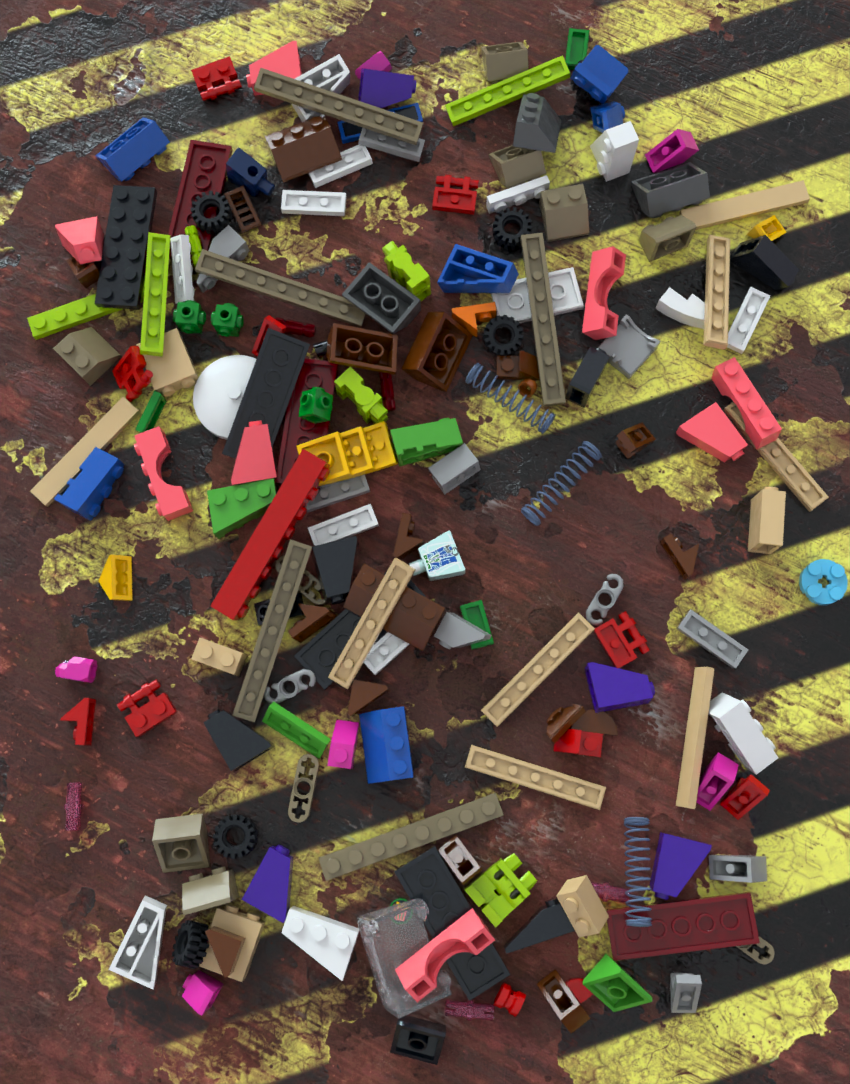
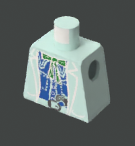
M450 530L419 547L418 552L421 559L409 563L410 566L416 569L413 576L426 572L429 581L465 574V567Z

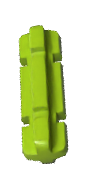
M191 225L185 228V233L189 235L192 260L196 267L202 247L196 226Z

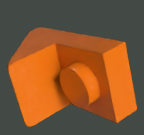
M495 302L452 308V318L475 337H477L476 321L489 322L492 318L496 317Z

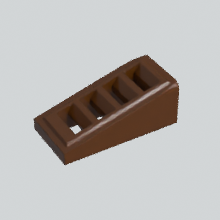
M244 186L224 193L242 234L262 226ZM243 197L244 200L233 204V200ZM244 204L247 205L246 208H243L239 211L236 210V208L239 206H242ZM250 211V215L240 219L239 215ZM252 218L255 221L246 226L243 225V222L250 220Z

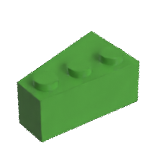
M443 418L436 422L390 430L399 467L450 453L463 445L456 418Z
M274 478L207 490L213 534L220 539L234 529L241 528L247 522L263 516L278 492V486Z

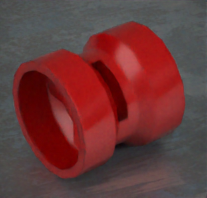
M504 982L496 995L493 1005L500 1009L505 1007L510 1015L516 1017L522 1008L526 994L521 991H512L511 986Z

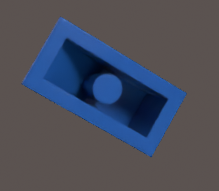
M613 101L604 105L590 107L593 129L603 133L607 129L623 124L625 111L621 103Z

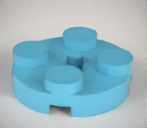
M819 559L808 564L799 577L800 590L803 594L805 593L809 601L817 605H830L842 599L847 590L848 581L844 567L831 560ZM822 577H825L829 582L825 588H822V584L818 583V580L822 579Z

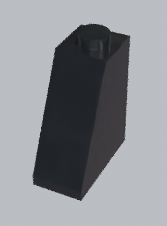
M766 235L741 242L730 256L732 263L774 290L790 287L795 282V277L800 271Z
M589 348L568 386L565 399L585 408L610 358L604 350Z
M356 536L312 547L311 555L326 604L332 603V605L343 603L349 594L357 545Z
M218 709L207 716L208 720L203 722L231 771L240 769L275 747L270 740L237 717L232 716L228 711H220Z

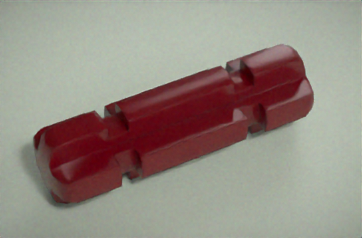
M275 318L287 327L285 332L297 335L305 334L307 337H314L316 328L313 324L307 323L304 325L303 322L288 319L284 321V318Z
M379 372L382 398L384 400L383 406L388 412L394 411L396 406L395 400H393L392 376L389 373Z

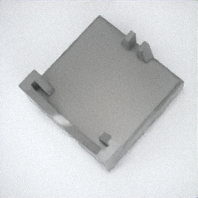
M626 314L617 326L616 336L606 338L598 348L604 350L610 356L608 363L630 379L658 348L660 341L644 333L635 325L630 316Z

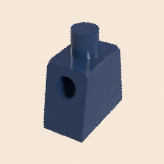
M238 147L226 163L228 181L238 187L244 186L246 192L254 197L260 191L270 196L275 185L267 180L266 168Z

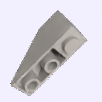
M228 225L213 238L208 251L236 261H242L246 258L249 248L246 241ZM200 273L196 283L201 292L204 293L207 289L213 288L218 279Z

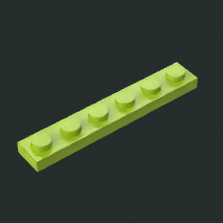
M562 55L448 103L445 107L454 127L521 99L523 94L535 93L571 78L570 71Z
M148 232L140 354L162 357L170 235Z
M145 276L140 303H142L144 300ZM96 294L28 317L27 319L33 337L38 340L122 309L97 307L94 304Z

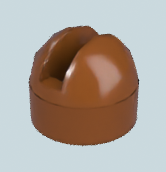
M531 378L524 379L518 385L519 393L522 396L527 395L526 398L532 397L537 390L536 381Z

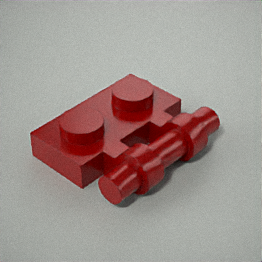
M230 56L191 70L203 101L210 98L211 100L217 99V96L227 92L229 94L234 93V90L242 87L239 79H237V73Z
M447 174L436 177V184L444 185V187H435L432 210L475 214L477 191L469 189H478L479 180H472L471 177L465 176L464 179L454 178L452 175ZM451 186L463 187V189H453Z
M130 346L112 370L119 388L127 390L126 399L130 402L139 398L142 394V389L151 383V378L153 377V373L150 370L143 371L147 364L144 356L140 354L139 346Z
M626 611L618 615L622 621V624L619 626L614 618L593 630L615 668H621L635 660L637 656L633 649L637 647L642 655L650 651L645 643L647 642L644 635H640L635 626L636 622L633 618L629 617ZM626 629L633 639L631 643H628L622 633Z
M157 679L151 683L143 684L140 690L132 695L129 693L123 697V701L117 704L121 712L128 707L131 709L132 713L124 718L136 737H140L177 713L165 692L159 696L154 692L161 687ZM147 696L150 701L139 707L137 702Z

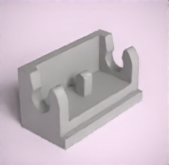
M465 443L428 468L433 480L444 495L481 470L478 459Z

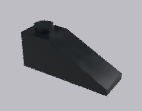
M557 897L545 901L546 905L540 907L504 945L506 954L575 931Z

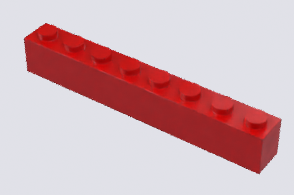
M302 449L210 607L232 620L243 619L250 608L248 606L252 598L255 599L261 590L259 585L263 579H267L273 569L271 565L274 560H278L284 551L282 546L286 540H290L296 530L294 526L297 521H301L307 512L305 507L318 494L319 489L317 487L320 481L324 482L328 477L330 464Z

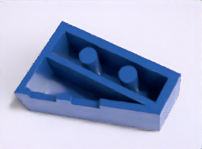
M455 244L437 283L444 293H510L519 273L512 262Z
M95 447L79 467L82 470L75 480L70 478L67 482L68 489L62 496L57 494L54 500L91 521L100 512L102 501L110 495L112 485L122 475L125 464L111 454Z

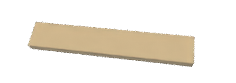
M804 180L683 209L679 214L694 222L697 227L696 230L805 204L809 202L810 197Z
M709 235L707 238L703 346L725 350L728 346L730 239Z
M122 397L30 492L45 506L49 507L56 495H60L68 487V480L70 478L75 480L82 470L79 467L93 449L97 447L104 450L141 412L126 398Z
M732 402L723 411L754 446L745 432L743 417L736 404ZM779 438L756 449L809 512L829 498Z
M394 558L328 678L346 689L350 688L353 679H355L413 576L415 568L398 558Z
M578 612L481 711L498 727L595 628Z
M695 667L676 800V806L696 808L714 677V668Z
M471 745L465 768L598 810L601 808L606 790L604 786Z

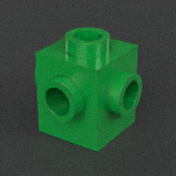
M196 301L178 302L177 309L173 311V321L181 332L202 334L203 325L206 323V312L203 311L201 305Z
M217 304L215 312L213 311L211 314V324L214 326L217 334L226 337H239L240 328L244 324V316L241 315L239 308L234 304Z
M312 387L311 390L303 391L300 398L298 417L315 424L330 421L333 395L325 392V389L321 387Z

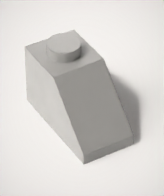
M446 612L434 637L440 640L439 644L447 649L452 647L461 648L486 641L492 636L451 612Z
M709 855L710 880L748 883L767 881L766 856Z

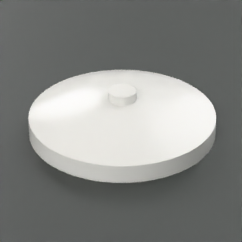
M231 355L220 358L205 368L195 384L193 405L196 415L203 426L219 438L225 440L228 438L256 359L253 357Z

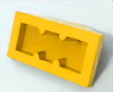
M773 215L754 226L747 235L752 238L766 235L771 241H774L784 235L786 231L776 216Z
M109 555L98 582L110 600L132 601L131 556Z

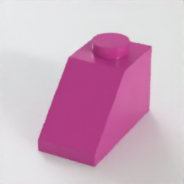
M677 129L646 153L645 157L652 172L657 173L685 162L698 152L699 149L691 132Z
M336 720L327 766L353 769L359 722Z
M718 752L707 765L699 779L696 803L711 811L734 783L739 764Z
M198 970L193 975L189 974L182 986L185 989L182 997L202 1016L212 1007L223 983Z

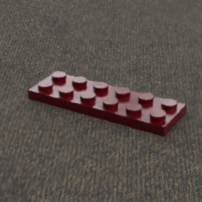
M190 140L168 232L170 238L186 235L185 228L187 226H196L191 215L192 202H197L195 197L199 195L202 198V193L205 192L206 195H209V191H213L214 195L216 192H219L221 196L223 195L227 178L226 163L232 156V146ZM217 207L208 208L204 212V217L208 219L216 217L219 209ZM196 226L201 247L208 251L214 232L211 230V234H207L206 230L202 232ZM170 242V250H169V259H170V260H172V255H171V242ZM190 252L191 263H193L192 254Z
M304 360L286 410L275 481L276 485H282L299 456L297 445L329 434L330 421L315 424L298 417L300 398L303 391L311 390L312 387H321L325 389V392L333 395L334 400V381L337 379L338 364L323 360Z
M750 892L639 905L641 907H649L652 910L628 913L651 918L652 926L650 927L626 925V920L637 918L629 917L625 912L638 908L623 907L606 910L609 915L607 925L614 961L760 943Z

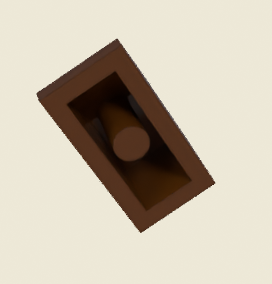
M556 969L537 983V986L571 1034L591 1019Z

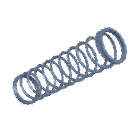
M476 363L473 366V368L470 370L466 377L465 382L467 384H470L473 381V388H477L480 386V393H484L488 390V398L495 395V403L502 400V407H506L510 404L509 412H513L517 409L516 417H520L525 413L523 418L524 422H527L532 418L531 427L536 426L540 422L538 432H541V434L546 432V430L553 422L556 414L551 413L543 423L549 411V409H547L545 413L541 416V418L535 424H533V421L539 409L542 406L541 404L533 412V414L528 419H526L527 413L534 402L533 399L530 402V404L525 408V410L518 415L519 410L527 395H525L523 399L518 403V405L511 410L512 404L520 390H517V392L511 398V400L507 404L503 405L510 389L512 388V385H510V387L504 393V395L496 401L498 393L503 384L505 383V380H503L501 385L497 388V390L489 396L490 390L494 382L498 378V375H496L493 381L490 383V385L482 391L483 384L486 378L489 376L491 370L487 372L486 376L477 386H474L476 379L484 366H481V364Z
M584 441L582 446L578 447V453H572V459L566 460L567 466H560L561 472L554 473L555 479H548L549 485L542 486L543 492L537 491V498L530 499L532 505L525 504L521 508L522 514L530 522L537 526L541 524L538 516L526 506L535 509L539 515L546 518L532 502L533 499L552 512V509L542 502L538 493L547 496L553 504L558 505L546 493L544 487L552 489L558 497L564 499L563 495L552 487L550 480L557 482L566 492H570L557 479L556 474L564 476L571 485L576 486L575 482L563 473L562 467L569 469L579 480L582 479L575 470L569 467L568 461L574 462L581 471L587 473V470L574 459L575 454L579 455L585 463L593 467V463L580 453V448H583L588 455L597 461L602 458L600 451L593 444Z
M627 817L624 819V826L632 829L624 833L626 837L631 838L624 845L633 848L627 850L624 854L627 857L634 858L627 860L624 864L635 868L627 870L625 875L636 878L627 880L625 884L629 887L637 888L627 890L625 894L629 897L638 898L625 902L629 907L638 908L625 912L627 916L637 918L626 920L627 926H652L651 918L628 914L652 910L649 907L628 904L635 901L651 900L649 897L628 894L634 891L651 890L649 887L628 884L633 881L651 880V878L627 874L633 871L650 870L647 867L627 864L633 861L650 860V858L627 854L633 851L650 850V848L626 844L634 841L650 840L649 838L627 835L630 832L650 830L649 828L628 826L648 825L650 820L644 817Z

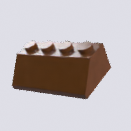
M364 564L351 586L343 607L362 617L385 575ZM406 587L383 630L424 651L445 613V608Z

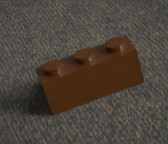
M324 114L265 136L272 159L283 182L342 160L331 127Z
M428 312L401 369L415 380L447 392L473 335L447 313Z
M333 323L327 340L326 357L329 363L395 375L398 335Z

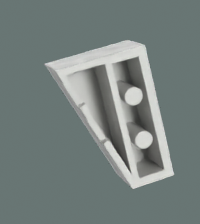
M340 54L295 79L341 94L350 84V71ZM292 104L302 122L322 115L321 113Z
M631 121L605 130L590 145L597 161L598 172L604 176L606 182L630 172L639 142Z
M722 692L710 701L708 715L713 717L716 722L715 729L718 732L722 731L729 742L728 746L743 766L757 775L778 759L774 752L776 747L769 738H765L762 731L764 729L750 715L751 709L744 700L740 701Z
M145 895L109 968L110 971L150 989H154L157 980L167 909L166 904Z
M292 906L288 911L281 933L343 981L360 929Z

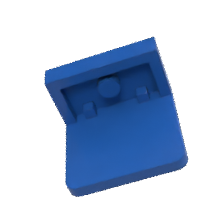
M596 45L584 61L578 63L570 79L577 86L587 91L592 98L604 105L627 75L628 68L600 45Z

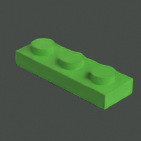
M274 701L268 707L262 722L318 759L322 757L331 741L323 733Z

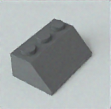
M535 93L523 94L516 121L514 147L556 153L561 119L544 97H540Z
M691 162L631 181V186L642 212L650 218H658L663 213L679 211L684 206L690 204L697 205L702 203L703 200L710 198L707 172Z
M370 262L342 294L345 299L392 334L407 327L421 311V301L419 298Z

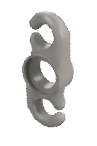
M617 574L607 575V580H617L618 586L611 588L608 581L603 582L602 588L596 593L586 611V619L590 624L598 626L603 623L602 619L594 620L591 614L593 611H599L602 618L607 616V612L615 604L624 587L621 576ZM602 593H606L611 597V603L607 606L599 603L598 597Z
M299 670L286 676L280 682L271 685L272 689L277 690L278 697L275 699L271 698L269 695L270 687H266L264 698L271 704L273 701L277 704L294 697L301 690L308 688L307 684L302 683L301 678L303 675L310 677L309 686L311 687L315 685L316 677L311 670ZM285 681H292L294 683L295 691L293 693L285 690Z

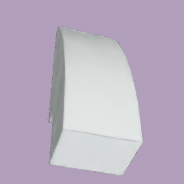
M669 287L659 299L655 309L680 323L704 329L705 302L694 294L686 300Z

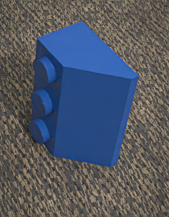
M143 117L99 152L96 157L117 180L121 182L123 180L128 181L135 175V170L139 167L144 168L151 162V157L155 154L160 155L163 153L170 141L154 120Z
M405 707L381 709L359 714L368 784L413 778L414 772Z

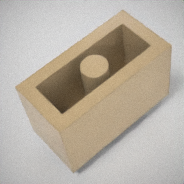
M199 638L191 659L239 677L247 655Z
M588 876L568 879L556 896L579 938L599 934L609 915Z

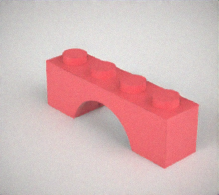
M614 246L592 252L582 333L594 340L614 337L617 334L619 315L609 310L607 297L615 281L624 275L626 254Z
M734 357L715 366L711 379L721 395L731 398L738 407L744 420L745 432L756 449L777 440L782 428L736 358Z
M158 426L135 435L137 443L134 444V448L138 456H142L144 463L141 464L145 476L149 475L151 483L148 486L153 496L156 495L158 500L155 506L159 515L164 516L170 521L193 512L187 492L183 487L169 485L162 478L161 468L163 461L172 452L165 432Z
M472 908L397 967L395 971L405 990L416 1002H419L437 987L438 972L447 959L461 952L478 955L493 943L495 939L483 920Z

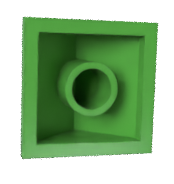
M607 954L602 957L583 980V985L613 1012L652 1002V997Z

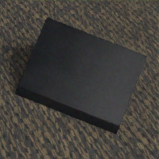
M399 1013L390 1053L437 1065L446 1035V1025Z

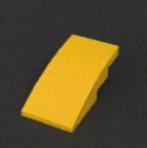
M385 421L365 428L360 426L342 433L337 431L297 445L299 455L302 449H305L330 464L328 477L324 482L320 481L318 486L358 477L398 464Z

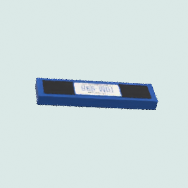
M418 103L387 110L423 122ZM345 121L337 122L343 144L359 140L363 127Z

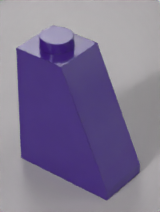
M361 68L358 101L383 108L412 98V93L415 94L416 80H414V75Z
M594 662L587 663L584 669L595 713L648 704L655 695L654 685L652 682H649L648 675Z
M660 832L649 885L651 891L655 892L654 896L669 900V896L677 897L708 855L712 845Z
M278 844L277 847H269L242 900L284 923L290 908L294 857L289 855L290 850Z

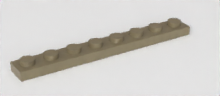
M260 68L254 86L256 92L413 145H417L423 127V122Z
M543 232L521 235L543 407L561 405L566 403Z
M204 249L200 253L195 271L359 328L362 327L366 315L344 297Z
M291 539L289 541L232 716L252 722L256 720L312 546Z
M496 793L319 857L318 859L325 880L328 881L501 817L504 814Z

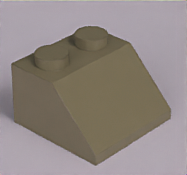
M522 41L481 47L485 78L487 81H491L492 84L529 70L528 50Z
M511 145L489 154L500 183L506 188L515 187L523 182L540 178L541 175L546 174L542 152L539 150Z
M583 184L541 191L539 206L547 242L589 235L588 203Z
M682 215L675 218L671 216L660 224L646 226L641 232L639 242L648 261L651 262L688 247L697 227L694 222Z
M92 327L69 333L53 348L90 386L122 357Z
M203 814L155 820L152 842L163 873L210 867L208 833Z
M224 866L211 870L212 875L203 877V873L189 876V881L182 884L183 916L226 904L239 898L233 869L226 871Z

